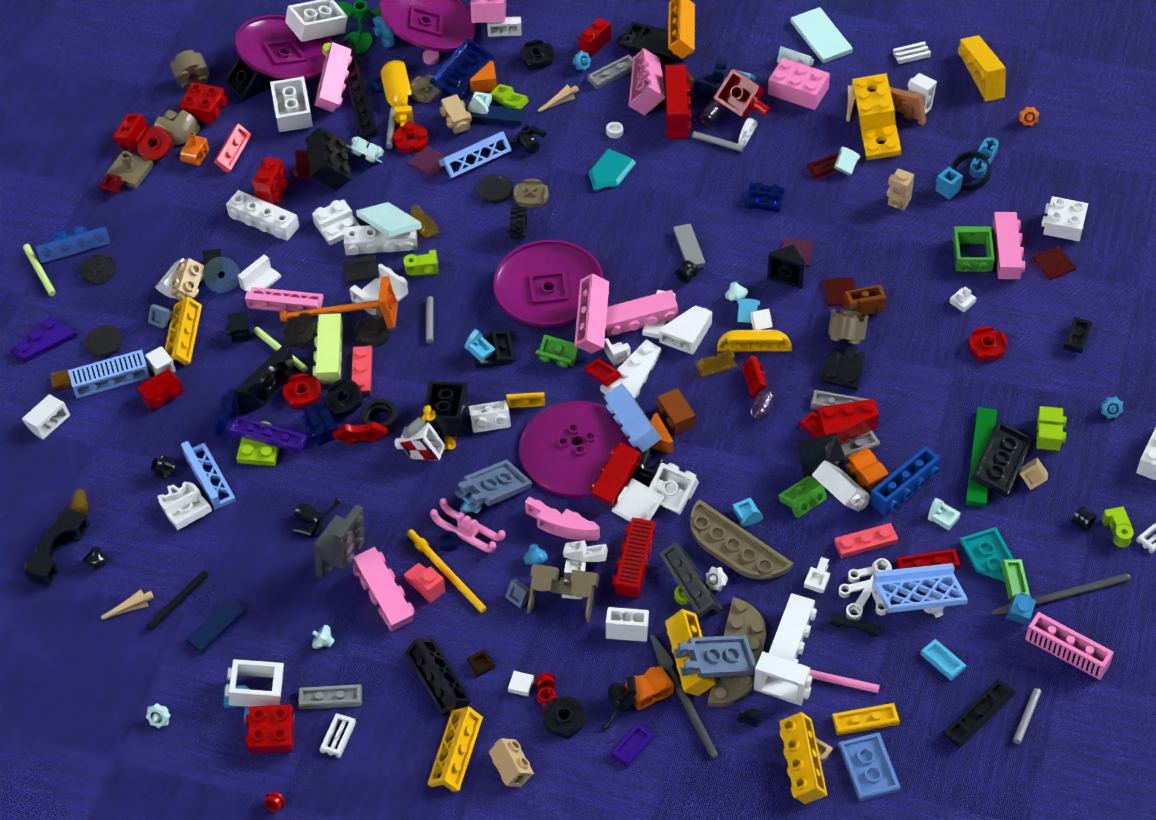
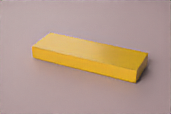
M894 703L832 714L837 736L899 725L900 722Z

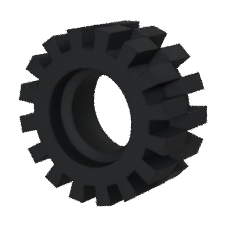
M512 206L509 220L510 239H525L528 221L527 207Z

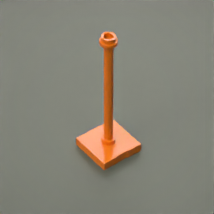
M389 276L381 277L378 300L288 312L287 309L280 311L281 322L289 323L290 319L380 307L387 328L392 329L395 328L398 301Z

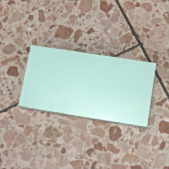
M820 7L791 17L790 22L822 63L853 53L851 45Z
M389 202L356 210L357 217L388 237L422 228L420 221Z

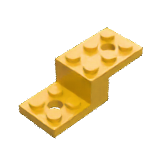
M887 73L852 79L866 160L902 155ZM880 141L885 142L884 144H878Z

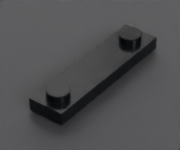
M997 679L944 731L943 736L958 748H961L1014 695L1015 691L1000 679Z

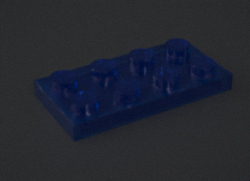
M467 38L436 72L429 83L449 97L457 94L460 99L470 88V79L490 60L494 61L495 56Z

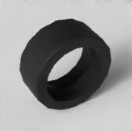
M375 399L365 404L361 411L363 425L371 423L368 418L373 413L379 411L387 412L391 415L390 419L377 424L387 427L388 434L395 430L398 425V413L391 401Z

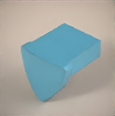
M737 299V304H739L737 322L752 324L750 312L757 311L760 301L755 299Z
M474 329L464 346L480 362L494 354L495 348L483 338V335L477 329Z
M751 498L733 504V511L740 520L742 527L753 525L763 519V515Z

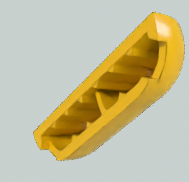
M400 60L389 61L382 67L380 72L386 100L392 107L408 106V95H411V88L405 63Z
M731 330L723 334L719 339L717 352L792 351V344L788 336L778 330Z

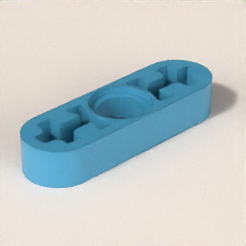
M991 137L984 139L977 151L989 158V164H991L998 152V140ZM974 158L970 164L969 174L974 178H982L987 171V163L982 159Z

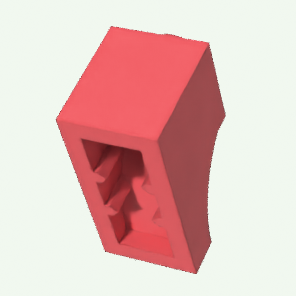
M418 563L403 574L404 579L429 603L446 592L444 578L431 566L425 568Z

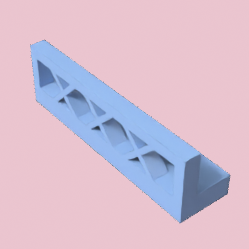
M502 131L442 158L438 162L441 167H446L450 178H453L511 151V147ZM499 140H502L505 150L503 151L495 149L496 143ZM482 148L491 150L489 157L480 156ZM469 154L476 157L472 165L465 162ZM454 161L461 164L459 171L455 173L450 166V163Z
M188 441L182 443L183 454L213 509H219L236 501L205 443L191 448ZM200 451L205 453L203 459L197 458L195 454ZM204 464L212 466L210 473L204 471ZM212 478L220 480L218 486L211 484ZM219 492L227 493L229 497L219 500L218 495Z

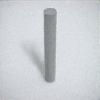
M391 107L389 111L387 149L393 148V134L395 130L394 107Z
M696 131L692 135V138L740 152L743 151L744 145Z
M432 296L426 297V343L428 344L433 343Z
M1038 688L1033 689L1014 735L1013 742L1016 744H1021L1042 691Z

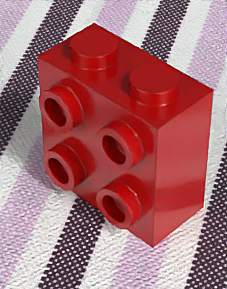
M192 82L179 104L180 112L184 110L190 113L197 121L214 124L216 118L220 116L221 109L227 103L224 88Z
M266 157L263 163L260 164L257 175L252 179L255 197L275 206L277 203H280L282 194L288 187V180H286L285 176L286 169L283 166L282 160Z
M292 704L249 706V714L245 715L246 727H249L248 734H245V747L249 748L250 753L294 752V710Z

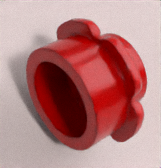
M546 672L541 673L535 679V684L539 690L543 687H551L553 689L555 686V676Z
M551 687L541 688L538 692L537 702L545 707L550 700L557 697L555 690Z
M269 792L266 794L264 805L268 810L278 812L280 808L284 807L285 801L280 793Z

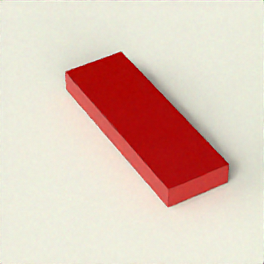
M956 549L896 558L898 569L952 563L955 568L954 570H957L961 566Z

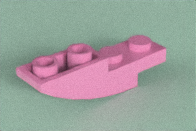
M530 496L525 501L526 514L537 519V528L567 539L581 541H598L600 539V527L595 522L581 517L577 512L566 509L561 514L557 509L550 508L544 505L542 501L535 500Z

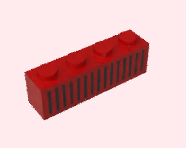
M632 517L630 525H626L625 536L627 538L626 541H622L620 551L622 557L617 559L616 569H618V572L612 578V586H615V595L639 599L656 533V521Z

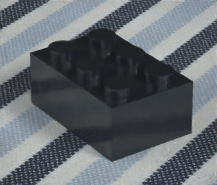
M318 127L305 138L310 173L313 178L338 191L351 180L346 143L342 138L336 137L329 130Z
M429 381L424 407L427 405L431 406V411H435V419L432 421L426 420L425 423L429 422L438 436H462L469 402L467 382Z

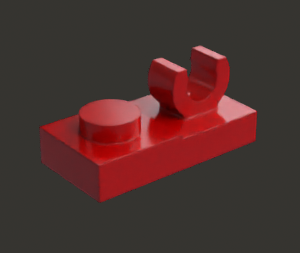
M751 355L741 368L750 395L758 397L767 386L764 378L766 372L761 371L763 364L758 362L757 356Z

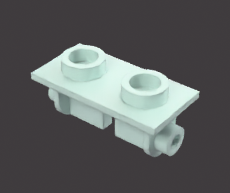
M780 46L777 58L778 63H780L782 58L809 67L813 65L814 59L811 56Z
M360 137L352 138V146L346 145L352 149L351 153L361 156V154L366 155L365 159L373 163L375 161L382 163L378 159L384 153L382 147L370 143L368 148H366L369 142Z

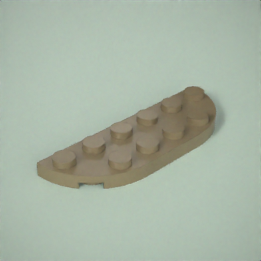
M700 499L694 505L690 517V528L695 541L704 550L739 574L752 579L767 580L782 576L793 568V562Z
M733 597L724 636L746 635L757 665L761 653L764 651L766 641L764 620L752 605L744 600ZM755 675L714 677L716 684L711 687L708 706H729L742 697L745 698L754 688Z

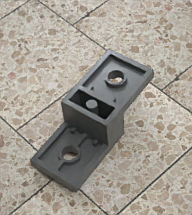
M356 504L346 519L335 515L314 544L316 576L323 579L327 573L329 574L333 570L334 566L343 569L346 564L351 563L355 551L361 549L365 542L363 507Z

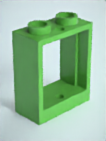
M954 226L952 240L955 271L993 272L995 258L991 226ZM959 244H985L986 257H961Z

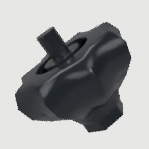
M92 547L91 551L83 558V563L88 567H94V569L105 566L109 561L108 556L101 552L99 547Z

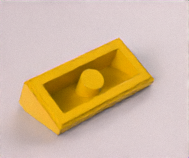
M545 392L506 394L508 408L545 406Z

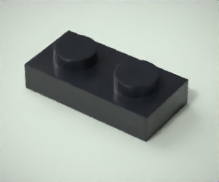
M1074 317L1063 349L1082 354L1093 322Z

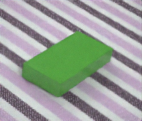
M1022 559L1002 560L1000 564L1009 600L1016 593L1030 595Z

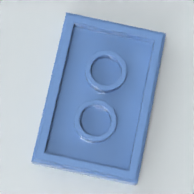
M879 732L839 742L838 747L859 802L900 792V784Z

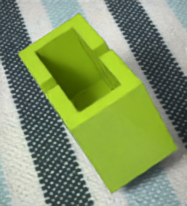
M1039 407L1036 449L1060 451L1061 444H1065L1066 432H1063V428L1066 427L1067 417L1063 416V408Z

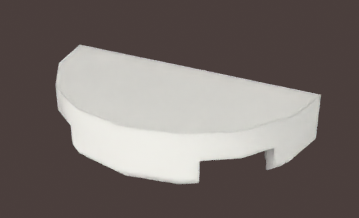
M753 118L746 120L740 133L738 144L744 145V147L757 127V121Z

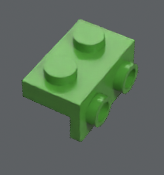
M544 335L540 349L536 350L535 354L539 357L540 361L550 363V361L557 362L556 365L567 368L568 366L574 367L580 348L574 346L572 342Z

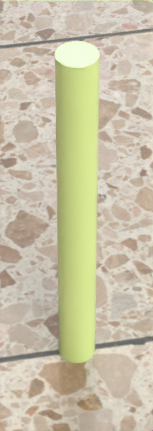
M25 244L23 249L49 296H54L56 291L30 245Z
M259 327L254 328L253 333L277 351L281 347L278 342ZM293 355L294 366L300 371L306 372L308 367Z

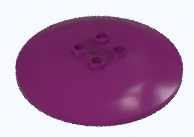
M461 0L379 1V11L386 25L400 38L427 50L439 52L460 50L473 40L476 33V23H471V11Z
M285 15L256 17L245 22L238 29L235 37V48L240 58L256 71L284 80L303 76L306 80L320 76L326 57L322 53L323 45L333 42L330 36L301 42L285 23Z
M540 240L527 243L510 252L500 262L495 271L493 287L500 307L512 318L532 326L556 327L577 321L580 279L592 273L603 279L604 276L598 261L584 248L561 240ZM553 287L552 290H546L545 288Z
M569 401L543 410L528 423L520 439L519 454L526 474L539 487L559 496L578 498L592 496L591 486L595 480L600 478V470L604 463L609 462L611 458L610 452L614 446L617 447L619 442H622L633 449L635 448L628 440L631 437H627L621 430L623 425L619 426L613 418L615 413L611 414L606 406L588 401ZM574 441L582 442L580 445H573L572 443Z

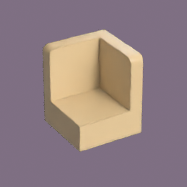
M1038 458L1020 468V476L1030 490L1048 480V472Z

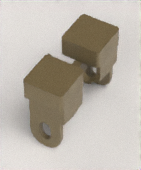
M532 564L530 572L532 580L527 613L530 614L533 610L536 590L541 592L551 591L556 594L575 595L582 598L588 597L585 617L586 622L589 623L594 590L598 588L599 575L593 572L572 570L571 583L564 581L563 577H560V581H558L559 569L557 567Z

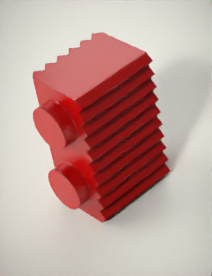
M601 18L592 23L578 36V50L587 52L589 57H592L598 49H601L603 45L611 40L610 23Z
M170 368L137 386L140 398L150 410L162 407L165 402L179 397L184 392L182 383Z

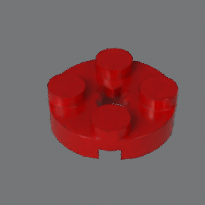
M406 122L404 126L398 128L393 134L395 147L402 153L410 154V151L418 153L428 145V132L420 125Z
M159 126L144 128L136 139L139 154L155 162H159L166 157L173 144L168 132ZM157 140V145L151 147L152 144L150 142Z
M979 327L970 336L968 346L978 361L996 360L1005 355L1007 338L1000 330L999 332L993 330V327Z
M306 373L296 374L288 379L289 382L286 385L284 384L283 395L291 408H306L319 403L322 390L320 382L316 377L314 379L310 377V374ZM304 388L305 392L299 393L300 389Z

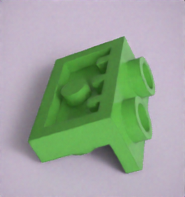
M809 475L778 495L780 502L792 508L796 518L801 517L827 500L824 486Z

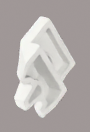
M184 482L181 488L175 485L167 486L168 495L162 494L158 496L159 503L166 516L177 530L186 527L188 524L212 511L211 506L202 497L200 490L194 483Z

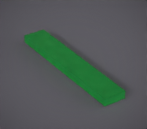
M982 407L977 409L966 505L986 507L988 488L972 481L971 477L996 425L997 409Z

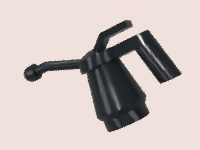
M527 124L516 135V139L510 140L508 143L511 144L517 141L526 152L534 154L538 151L540 144L531 135L536 134L543 138L547 133L534 125L529 127ZM504 144L498 145L499 150L504 148Z
M637 447L636 450L641 452L642 458L634 474L639 475L641 479L652 481L661 463L665 461L658 459L653 469L647 468L651 459V449L649 448L642 452Z
M336 498L334 505L324 513L317 512L309 504L300 503L295 510V517L312 525L309 529L296 526L293 529V533L310 538L315 533L318 537L323 530L325 516L340 504L341 499Z
M634 676L627 678L628 690L621 683H613L609 686L608 698L612 701L615 711L609 721L602 726L603 731L609 729V725L618 712L626 711L636 700L634 697L637 693Z

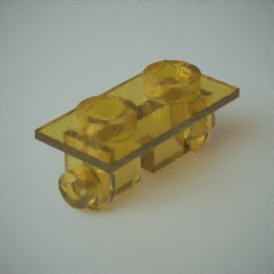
M413 205L411 207V214L409 215L421 222L422 228L418 231L425 238L440 233L436 222L428 215H425L420 206Z
M726 350V352L719 353L717 356L700 358L699 361L695 362L701 377L737 367L733 359L735 358L733 350Z

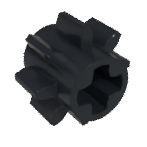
M160 454V458L153 459L151 463V471L154 472L153 476L166 480V476L170 477L174 473L175 463L172 462V458Z

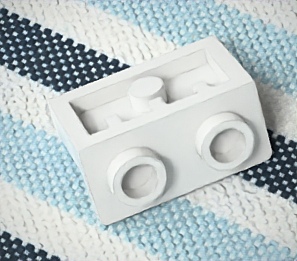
M506 400L468 406L474 433L511 427Z

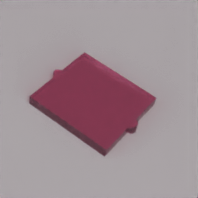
M427 146L420 153L417 152V155L409 161V165L432 178L445 167H441L438 160L446 156Z
M784 238L783 248L794 245L805 261V267H810L814 241L801 240L800 238Z

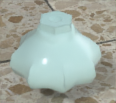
M738 282L730 283V289L725 294V298L730 301L745 298L748 290L740 286Z
M328 625L321 627L318 632L315 630L312 632L315 635L312 643L313 648L331 647L334 639L331 636V630Z
M156 703L147 708L146 718L149 720L150 725L160 729L169 724V710L166 706Z

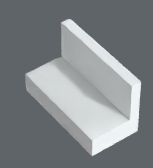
M265 255L261 256L238 275L240 288L250 293L251 287L268 288L281 278V274L271 268L270 260Z

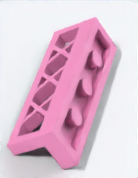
M251 287L250 293L246 292L245 296L247 307L250 309L279 312L287 309L288 312L321 308L324 299L323 294Z

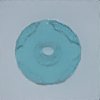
M216 257L205 265L203 278L206 285L212 291L226 293L233 290L238 284L240 272L233 260L227 257ZM220 271L225 273L224 278L218 277Z

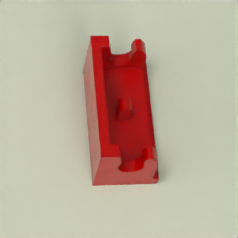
M127 113L113 135V139L117 142L120 149L123 150L125 148L123 144H125L130 152L136 150L138 134L148 127L143 115Z

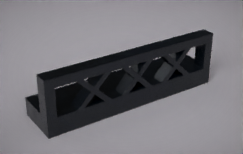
M415 639L405 651V654L441 714L449 715L455 706L469 705L471 702L469 696L433 639Z

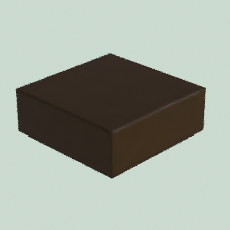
M485 649L467 658L468 664L477 677L495 668V663Z

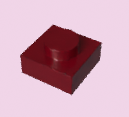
M107 173L99 188L103 192L117 195L124 179L121 176Z

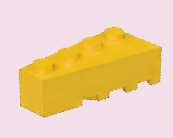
M979 35L960 39V46L958 47L959 56L963 59L985 102L1005 98L1006 67Z

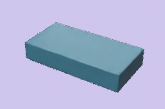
M936 639L921 650L920 655L950 681L966 668V665Z

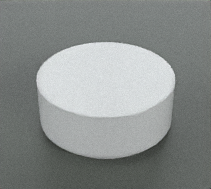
M610 122L606 126L607 136L610 138L621 137L623 135V125L619 122Z

